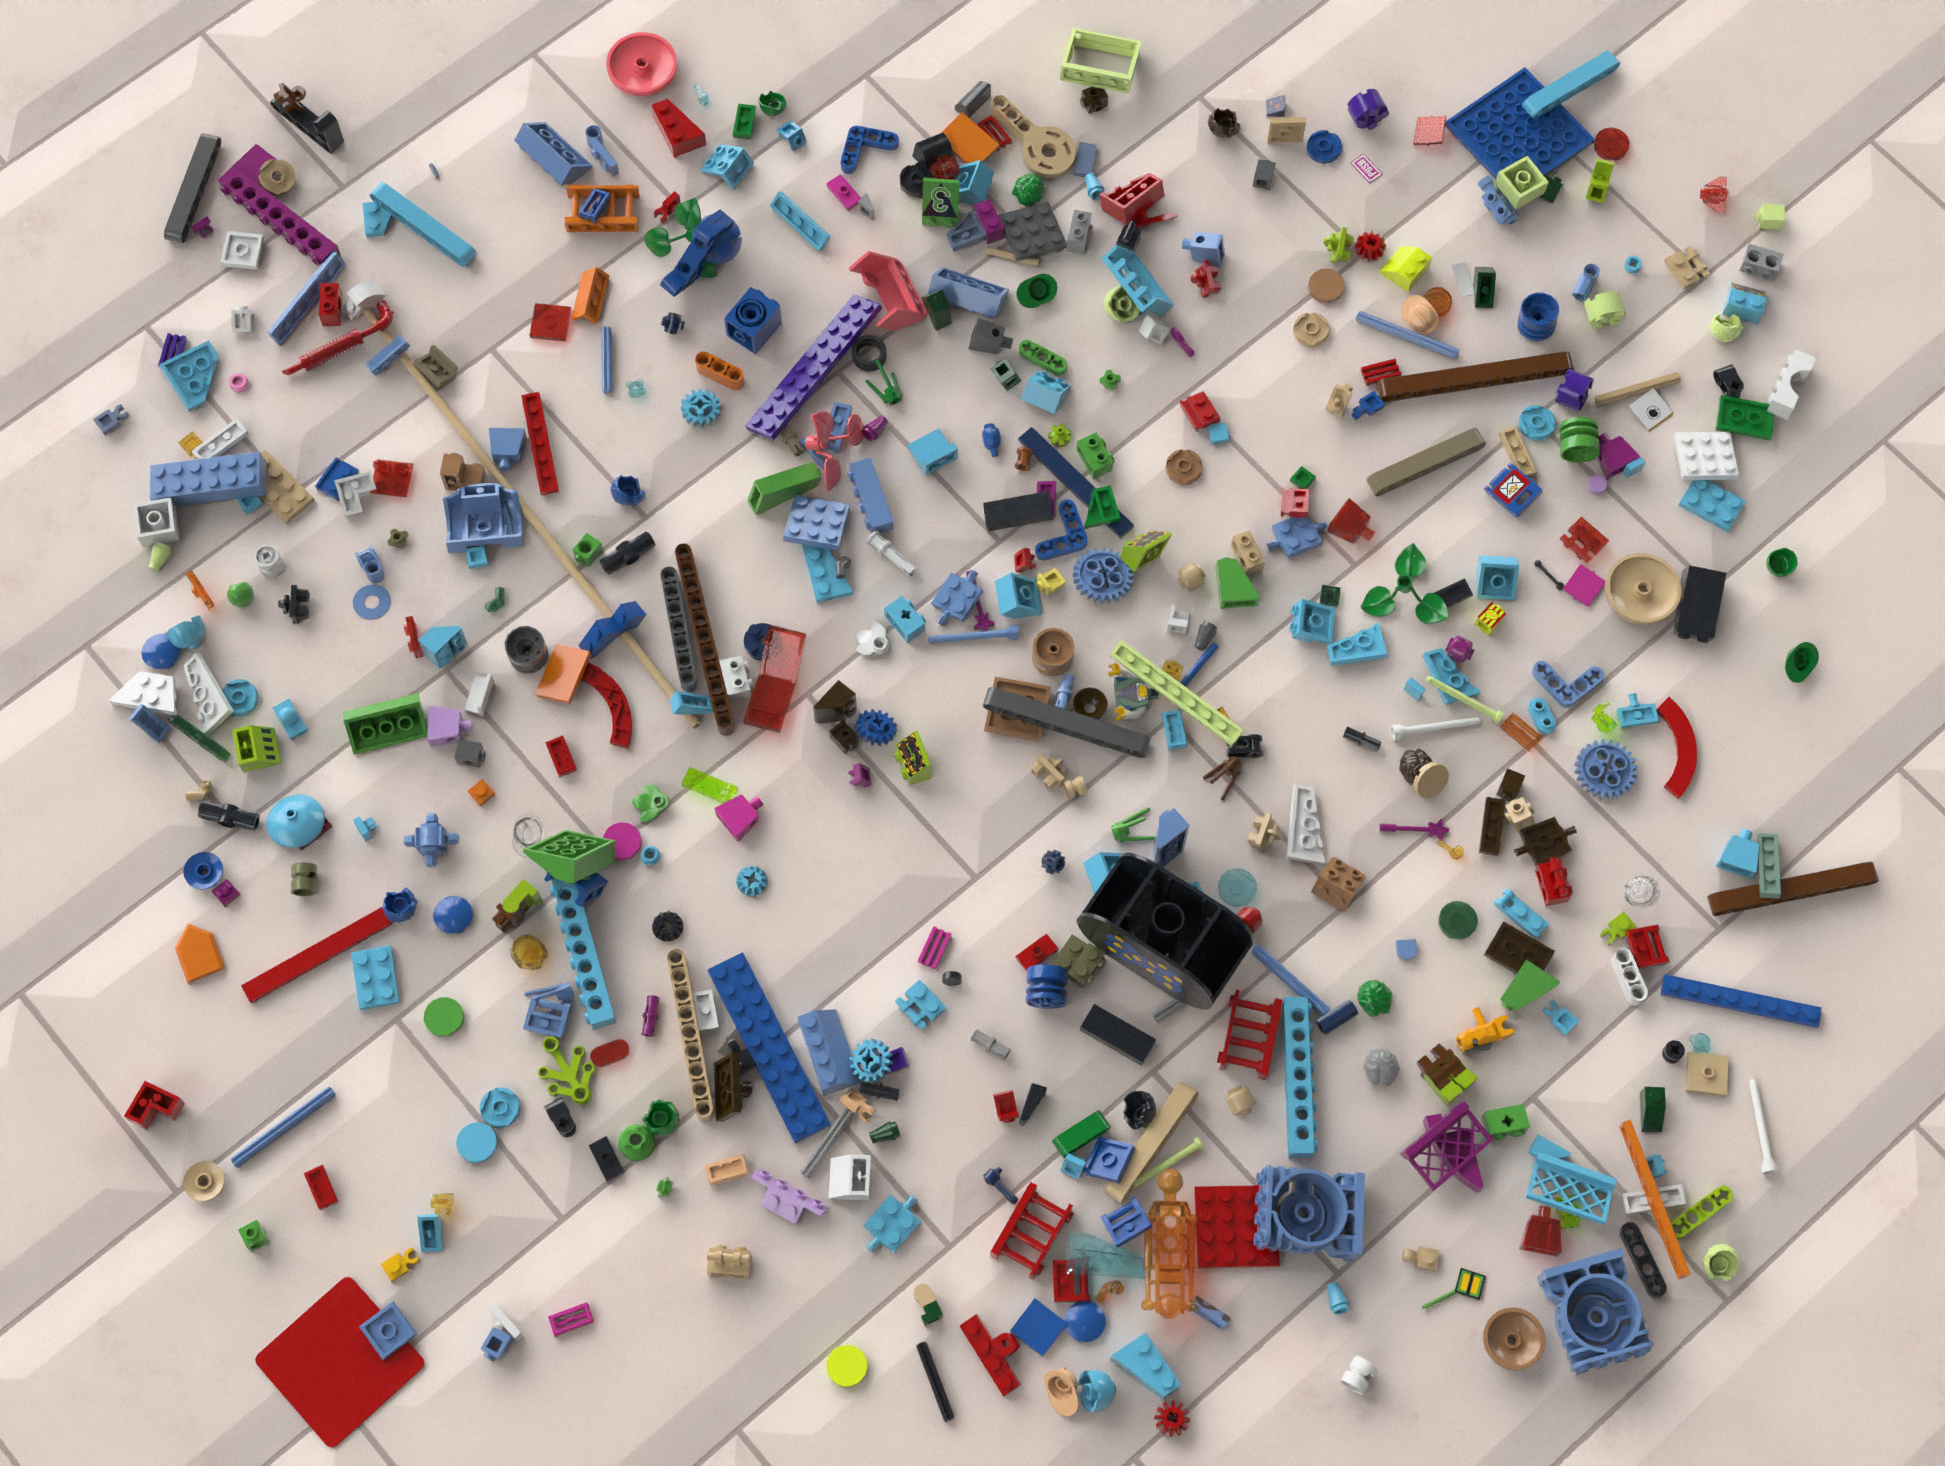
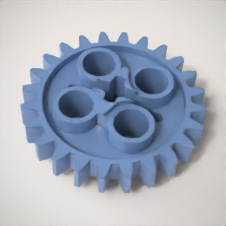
M1096 547L1094 553L1091 550H1088L1087 555L1082 553L1081 559L1078 558L1076 564H1074L1072 575L1074 577L1073 583L1077 584L1076 590L1082 589L1081 596L1087 594V600L1093 597L1094 603L1100 599L1101 604L1104 603V600L1111 604L1112 598L1118 601L1119 596L1124 598L1125 592L1129 593L1134 574H1132L1133 570L1119 557V551L1113 554L1112 548L1109 552H1106L1105 547H1103L1102 551L1099 552Z
M1604 739L1601 740L1600 744L1594 740L1593 746L1588 743L1586 749H1581V754H1578L1576 758L1578 761L1574 764L1575 767H1578L1574 773L1580 774L1576 780L1583 781L1580 787L1586 786V793L1593 791V797L1600 794V800L1605 795H1607L1608 800H1611L1612 795L1616 799L1619 798L1620 794L1624 796L1627 792L1626 790H1631L1632 785L1636 782L1634 778L1638 775L1635 772L1638 765H1632L1636 758H1630L1632 752L1626 753V746L1619 748L1620 742L1612 745V739L1609 740L1608 744L1605 743ZM1597 755H1602L1605 760H1600ZM1612 755L1613 760L1607 770L1603 782L1600 784L1599 779L1605 769V766L1610 756ZM1615 763H1620L1623 768L1616 767ZM1589 771H1595L1598 776L1591 775ZM1607 779L1614 780L1615 784H1610Z

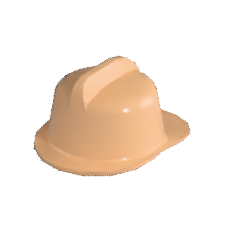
M1410 296L1404 301L1401 308L1402 315L1414 331L1425 335L1430 334L1438 327L1439 315L1423 296Z
M1066 1367L1048 1371L1044 1376V1384L1052 1407L1063 1416L1075 1414L1079 1406L1076 1393L1078 1386L1077 1378Z

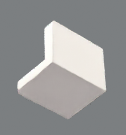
M1146 315L1139 329V332L1144 337L1160 345L1169 331V328L1164 323Z
M1171 604L1167 632L1186 634L1189 613L1174 610L1175 605Z

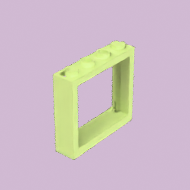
M1073 28L1062 62L1060 80L1129 94L1140 56L1142 41ZM1075 46L1133 57L1128 74L1070 63Z

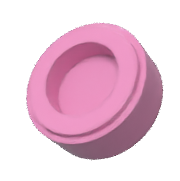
M237 373L229 379V385L234 392H243L249 386L248 379L244 374Z

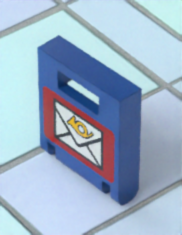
M1510 462L1507 467L1511 471L1504 468L1489 482L1492 489L1486 485L1484 490L1517 518L1543 493V489ZM1528 490L1530 497L1519 506L1516 501Z

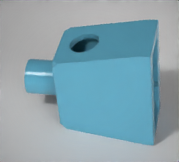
M1742 829L1739 836L1732 835L1715 867L1751 879L1757 871L1759 844L1751 841L1753 833L1750 830Z

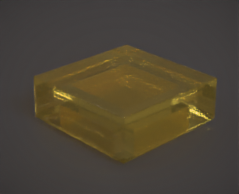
M193 431L178 442L179 446L190 457L193 456L192 450L203 443Z

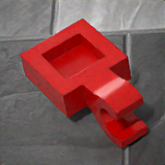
M674 191L662 202V206L654 211V217L663 215L660 221L665 223L668 219L667 215L669 216L672 212H675L676 207L681 203L680 195Z

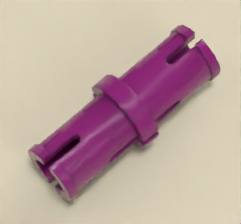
M647 996L646 1008L642 1016L644 1023L641 1035L646 1037H654L655 1024L659 1017L657 1012L660 997Z

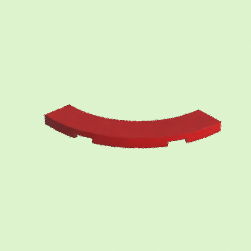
M588 662L581 681L597 690L608 704L612 715L610 744L629 749L632 737V717L624 692L611 676L602 671L598 666Z
M1668 697L1656 711L1674 734L1677 761L1672 776L1664 788L1679 800L1689 786L1695 772L1697 745L1688 718L1678 704Z

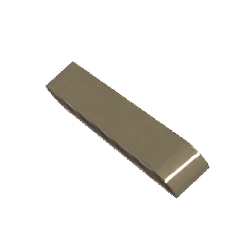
M1472 428L1370 475L1366 481L1375 496H1380L1481 450L1486 445V442L1479 430Z

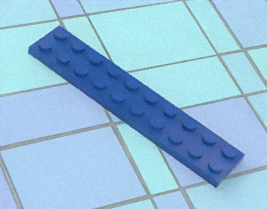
M742 952L707 969L746 1048L757 1064L756 1068L794 1143L831 1126L744 953Z

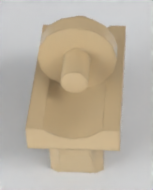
M1343 383L1341 386L1336 384L1325 409L1329 410L1332 414L1336 413L1341 418L1353 394V387L1346 383Z
M1040 754L1036 757V763L1031 767V773L1037 778L1045 773L1048 777L1043 780V784L1048 790L1056 786L1060 788L1064 777L1061 775L1065 771L1061 766L1064 760L1062 758L1055 760L1053 757L1047 760Z
M1266 813L1265 817L1255 816L1253 826L1260 829L1258 834L1250 832L1247 838L1250 845L1257 847L1259 852L1265 853L1268 843L1273 844L1274 840H1281L1282 834L1278 832L1279 826L1275 825L1276 822L1271 818L1272 814Z

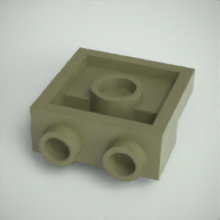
M1072 934L1051 965L1066 968L1068 970V979L1084 989L1086 984L1090 985L1094 980L1096 969H1101L1105 964V952L1091 943H1085Z

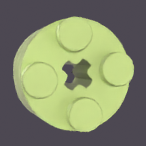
M1615 291L1595 295L1596 299L1591 301L1589 298L1584 302L1588 320L1593 329L1602 328L1604 324L1609 323L1611 326L1621 323L1620 319L1626 315L1619 292L1617 295Z

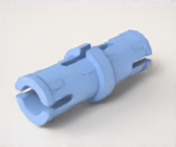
M1063 674L1061 686L1057 691L1058 698L1055 706L1067 710L1069 698L1072 697L1071 690L1075 677L1071 674Z

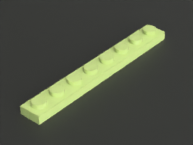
M1121 640L1110 653L1111 658L1230 746H1233L1244 732L1241 727Z

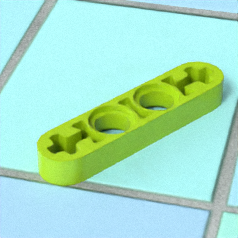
M1720 1186L1671 1222L1672 1227L1676 1228L1682 1223L1684 1225L1679 1230V1234L1675 1233L1677 1240L1684 1237L1726 1206L1733 1198L1732 1190L1727 1186ZM1720 1192H1725L1727 1196L1716 1203L1714 1199L1720 1195ZM1703 1202H1709L1712 1205V1212H1705L1703 1210ZM1692 1213L1696 1215L1697 1222L1695 1224L1689 1223L1687 1221V1214Z

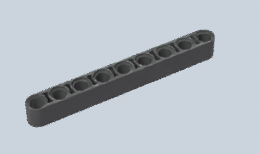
M995 687L987 689L983 702V708L991 712L1134 757L1145 758L1150 737L1142 733Z

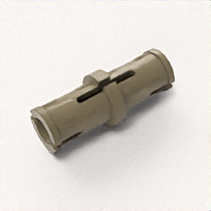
M786 425L780 433L784 438L783 442L790 447L795 457L800 456L798 451L800 454H803L805 449L797 440L796 433L792 432L789 426Z

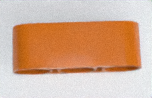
M699 352L696 355V369L700 374L732 390H740L744 386L743 371L740 368L708 352Z

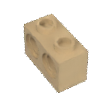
M1250 530L1233 536L1231 548L1247 577L1262 572L1265 561Z

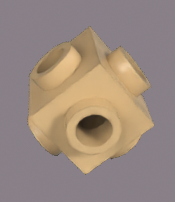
M1523 797L1514 799L1505 805L1507 809L1505 816L1509 824H1514L1517 832L1535 824L1532 816L1534 810L1530 802L1526 803Z

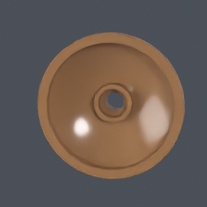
M1513 1307L1502 1309L1493 1314L1484 1327L1483 1344L1488 1356L1502 1368L1515 1371L1527 1369L1541 1358L1545 1349L1546 1338L1541 1323L1534 1315L1524 1309ZM1509 1338H1513L1515 1340L1514 1345H1511L1508 1342Z

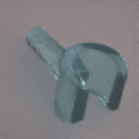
M695 84L693 87L700 95L697 99L701 105L705 106L710 102L708 93L703 92Z

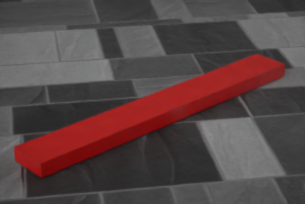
M381 907L242 984L241 987L249 1002L253 1003L386 929L392 923L386 918Z

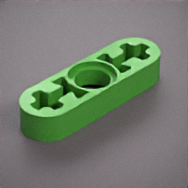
M1024 340L1020 343L1019 354L1022 358L1057 376L1063 375L1066 372L1067 362L1063 357L1030 340ZM1028 347H1030V350H1027V352L1024 351V348L1027 349ZM1044 354L1048 357V359L1046 361H1040L1038 359V356ZM1062 364V367L1055 368L1056 365Z

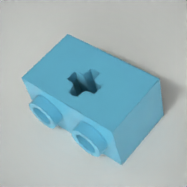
M903 596L884 608V616L907 643L925 631V618L922 614H917L911 601L905 600Z

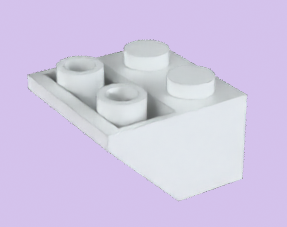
M850 1154L831 1158L829 1199L869 1201L871 1155Z

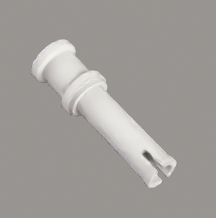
M878 530L872 532L867 538L866 543L874 546L880 555H885L908 577L913 575L917 568L892 547L891 541L885 540Z

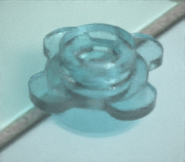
M639 378L637 381H628L626 383L630 397H640L646 393V389L643 387V379Z
M1698 1033L1689 1037V1041L1693 1045L1692 1050L1695 1053H1699V1051L1709 1052L1711 1050L1709 1045L1710 1039L1706 1034Z

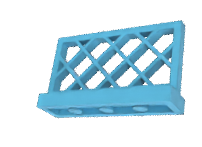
M1539 1152L1533 1163L1526 1198L1605 1225L1617 1179ZM1537 1171L1546 1173L1549 1178L1541 1180L1537 1175ZM1556 1179H1564L1568 1185L1560 1187ZM1550 1181L1556 1188V1190L1551 1192L1544 1185ZM1540 1186L1544 1194L1541 1196L1533 1194V1188ZM1575 1186H1584L1587 1192L1580 1194ZM1569 1188L1576 1195L1570 1199L1564 1193V1190ZM1599 1191L1607 1194L1606 1199L1600 1201L1595 1192ZM1559 1193L1564 1201L1556 1202L1552 1195ZM1591 1195L1595 1203L1588 1206L1583 1197ZM1579 1200L1584 1208L1576 1209L1571 1202ZM1599 1207L1603 1213L1602 1217L1594 1215L1591 1209Z

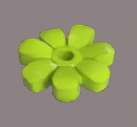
M1060 424L1059 427L1054 425L1051 427V431L1048 432V438L1051 439L1053 445H1056L1058 442L1059 446L1063 447L1065 442H1070L1071 436H1069L1071 435V430L1065 429L1064 424Z

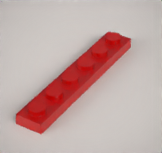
M540 392L521 395L540 494L542 496L558 493L559 488Z

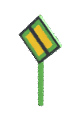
M1460 1268L1455 1290L1423 1305L1422 1308L1426 1309L1456 1293L1480 1300L1486 1276Z

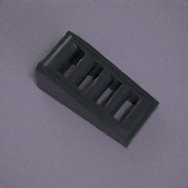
M1035 1083L1031 1084L1019 1120L1021 1126H1024L1045 1096L1047 1087Z

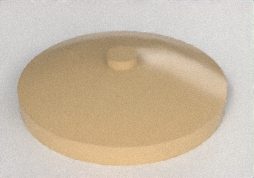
M1646 553L1630 554L1618 560L1610 569L1605 581V595L1610 607L1621 618L1639 625H1652L1667 619L1677 608L1682 593L1680 579L1672 566L1665 560Z

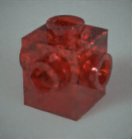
M940 156L930 166L932 176L935 179L954 180L960 174L955 156Z

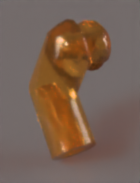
M1117 1280L1104 1283L1095 1300L1104 1304L1109 1294H1122L1124 1292V1285Z

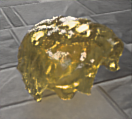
M530 934L521 935L516 938L510 948L511 958L521 969H540L543 965V959L548 957V950L539 938Z

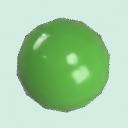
M247 582L230 585L227 590V598L232 605L245 607L252 602L254 591Z

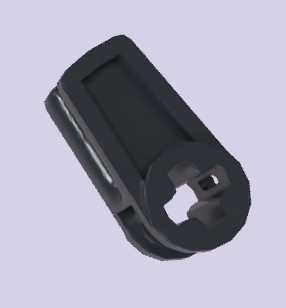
M1258 734L1240 736L1233 746L1245 747L1228 748L1227 757H1262V736Z

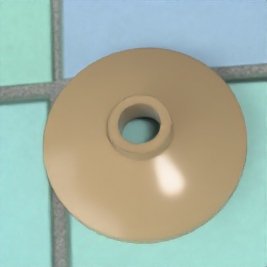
M201 1161L193 1164L184 1175L183 1187L185 1192L196 1201L204 1202L215 1198L224 1186L223 1171L217 1164L210 1161ZM204 1180H209L207 1186L202 1185Z

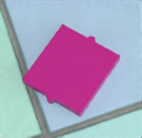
M1580 564L1563 590L1573 596L1574 600L1577 599L1588 607L1605 584V580L1596 575L1595 571H1590Z

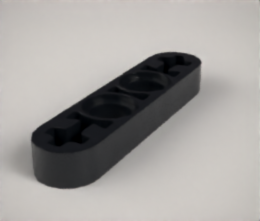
M1626 1222L1620 1228V1237L1648 1295L1655 1299L1660 1298L1667 1291L1666 1283L1639 1227L1634 1222ZM1627 1227L1629 1230H1634L1632 1237L1630 1234H1625ZM1636 1238H1638L1639 1241H1635L1630 1245L1629 1242H1631L1633 1239L1635 1240ZM1634 1246H1641L1644 1254L1642 1256L1635 1255L1633 1252ZM1644 1264H1649L1653 1268L1651 1275H1646L1643 1272L1642 1266ZM1654 1276L1657 1277V1278H1656L1655 1280H1653V1281H1652V1280H1651L1650 1282L1647 1281L1648 1279H1651V1278H1653ZM1654 1283L1656 1286L1661 1287L1659 1294L1657 1291L1653 1292L1652 1290Z

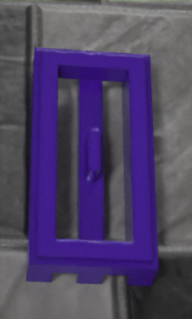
M167 333L158 363L159 368L160 364L166 361V358L167 360L173 358L178 341L180 343L176 356L183 353L187 340L186 336L182 335L180 337L178 334L172 335Z

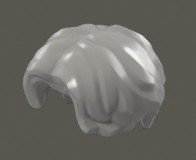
M1382 1048L1370 1051L1364 1064L1368 1081L1375 1085L1380 1083L1390 1086L1395 1081V1078H1397L1400 1070L1396 1056L1389 1050Z

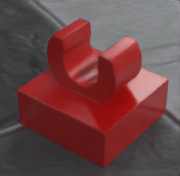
M1023 548L1014 554L1015 572L1022 573L1026 569L1032 570L1036 567V564L1031 563L1035 555L1031 554L1029 548Z

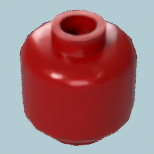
M1243 907L1237 914L1247 924L1253 934L1262 925L1261 913L1256 908Z

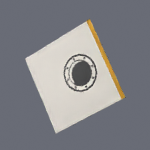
M1654 388L1629 405L1648 431H1651L1674 414Z

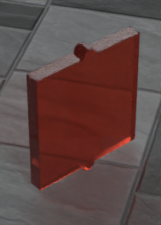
M1431 115L1430 117H1417L1413 144L1427 146L1442 144L1446 116Z

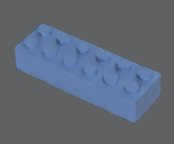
M260 452L150 465L151 501L171 498L175 506L267 495V461Z

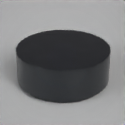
M956 971L945 972L942 974V983L948 986L960 985L962 983V975Z

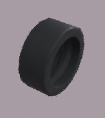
M864 335L858 338L852 347V359L855 366L866 372L879 369L876 360H879L883 366L886 361V345L883 340L873 335ZM874 346L879 349L880 355L873 361H865L859 357L858 352L862 347Z

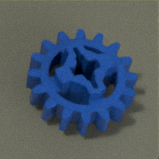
M871 709L870 713L865 710L863 714H859L855 724V731L859 733V738H865V743L871 741V745L877 743L881 746L883 742L888 745L889 741H893L897 732V723L893 722L894 718H888V713L881 714V710L875 712L874 709Z

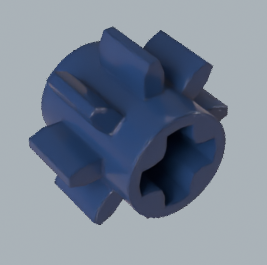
M669 312L668 316L662 317L661 325L664 326V331L670 334H677L678 331L683 330L685 321H681L682 316Z
M1054 849L1052 852L1048 850L1042 857L1041 867L1045 868L1047 873L1053 874L1055 872L1059 874L1065 866V857L1061 856L1060 851Z

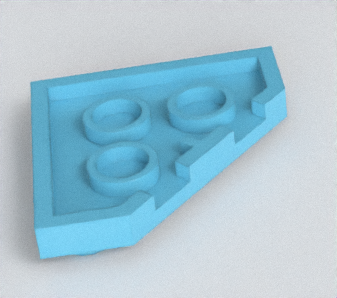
M209 340L160 364V369L188 412L205 404L215 371L218 354Z

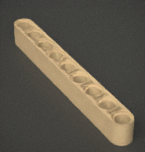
M677 948L668 952L667 961L695 1112L700 1121L709 1122L714 1117L713 1102L684 952ZM679 956L682 958L678 963L672 962L674 957ZM679 975L685 976V979L681 982L675 980ZM681 994L689 995L686 1000L678 999ZM686 1012L692 1014L689 1019H683L682 1015ZM693 1031L696 1034L693 1038L685 1037L686 1033ZM693 1050L699 1051L696 1057H690L689 1053ZM701 1069L703 1072L700 1076H693V1071ZM700 1088L706 1089V1093L702 1096L696 1094V1091ZM704 1107L710 1109L709 1113L706 1115H702L699 1113V1111Z

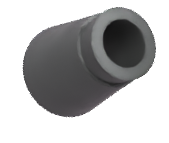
M1203 621L1199 626L1194 647L1205 651V648L1216 635L1217 627L1210 622Z

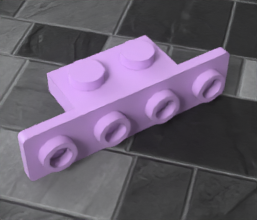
M757 1170L751 1177L768 1187L760 1205L794 1224L799 1221L804 1208L819 1216H823L828 1210V1207L821 1200L806 1196L807 1194L800 1189L795 1190L786 1181L773 1178L765 1170Z

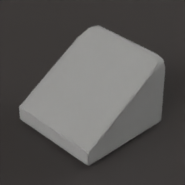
M865 193L858 201L859 212L874 220V207L868 194Z

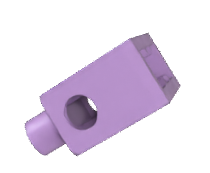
M429 706L427 740L430 747L458 743L459 739L461 740L462 732H471L473 730L472 720H462L460 710Z

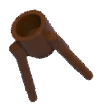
M1231 756L1228 760H1224L1220 765L1203 776V779H1207L1222 769L1210 781V784H1213L1224 773L1228 776L1233 775L1221 796V800L1225 799L1236 778L1241 774L1239 769L1242 767V763L1236 757Z

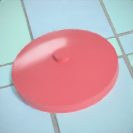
M647 32L633 33L619 39L611 47L606 60L607 72L611 82L622 92L633 96H649L664 90L673 81L677 72V57L671 44L661 36Z

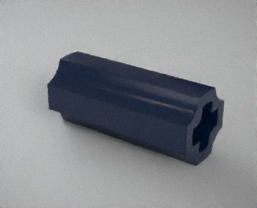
M1347 1000L1317 1019L1316 1023L1320 1031L1326 1036L1359 1013L1353 1002Z

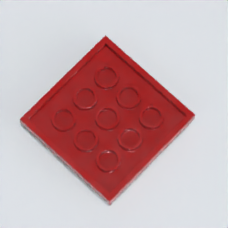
M1259 1185L1194 1187L1198 1269L1280 1267L1279 1250L1270 1251L1267 1248L1258 1250L1257 1245H1254V1234L1257 1233V1225H1255L1254 1219L1255 1214L1258 1213L1255 1197L1256 1193H1259Z

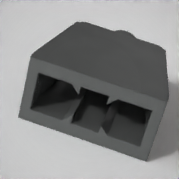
M978 318L971 334L968 349L997 354L1000 347L1011 349L1013 338L1003 336L1005 331L1003 326Z

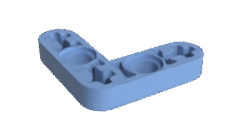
M1545 661L1536 662L1532 669L1534 678L1559 705L1565 708H1569L1597 687L1604 678L1602 669L1592 667L1568 685ZM1538 669H1545L1544 673L1538 672ZM1592 674H1598V678L1592 679L1589 683L1588 680L1591 678ZM1549 681H1557L1559 683V687H1550ZM1578 683L1584 684L1585 687H1586V690H1585V691H1579V690H1577L1576 684H1578ZM1569 695L1571 697L1570 700H1563L1564 696L1567 697Z

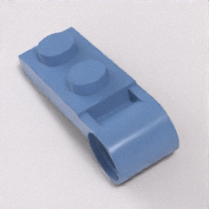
M596 125L587 127L585 134L587 144L592 149L593 157L596 160H600L605 172H610L613 177L619 174L617 163L602 146L603 137L600 127Z

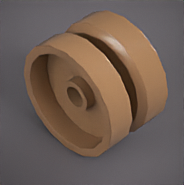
M1049 628L1038 633L1034 639L1032 653L1033 664L1037 670L1048 676H1058L1067 672L1073 663L1075 646L1072 637L1066 631L1059 628Z

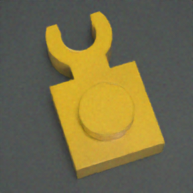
M413 1248L407 1249L403 1257L397 1253L381 1263L391 1282L408 1273L409 1269L407 1266L409 1264L415 1265L420 1261L419 1257L409 1258L410 1254L415 1252Z

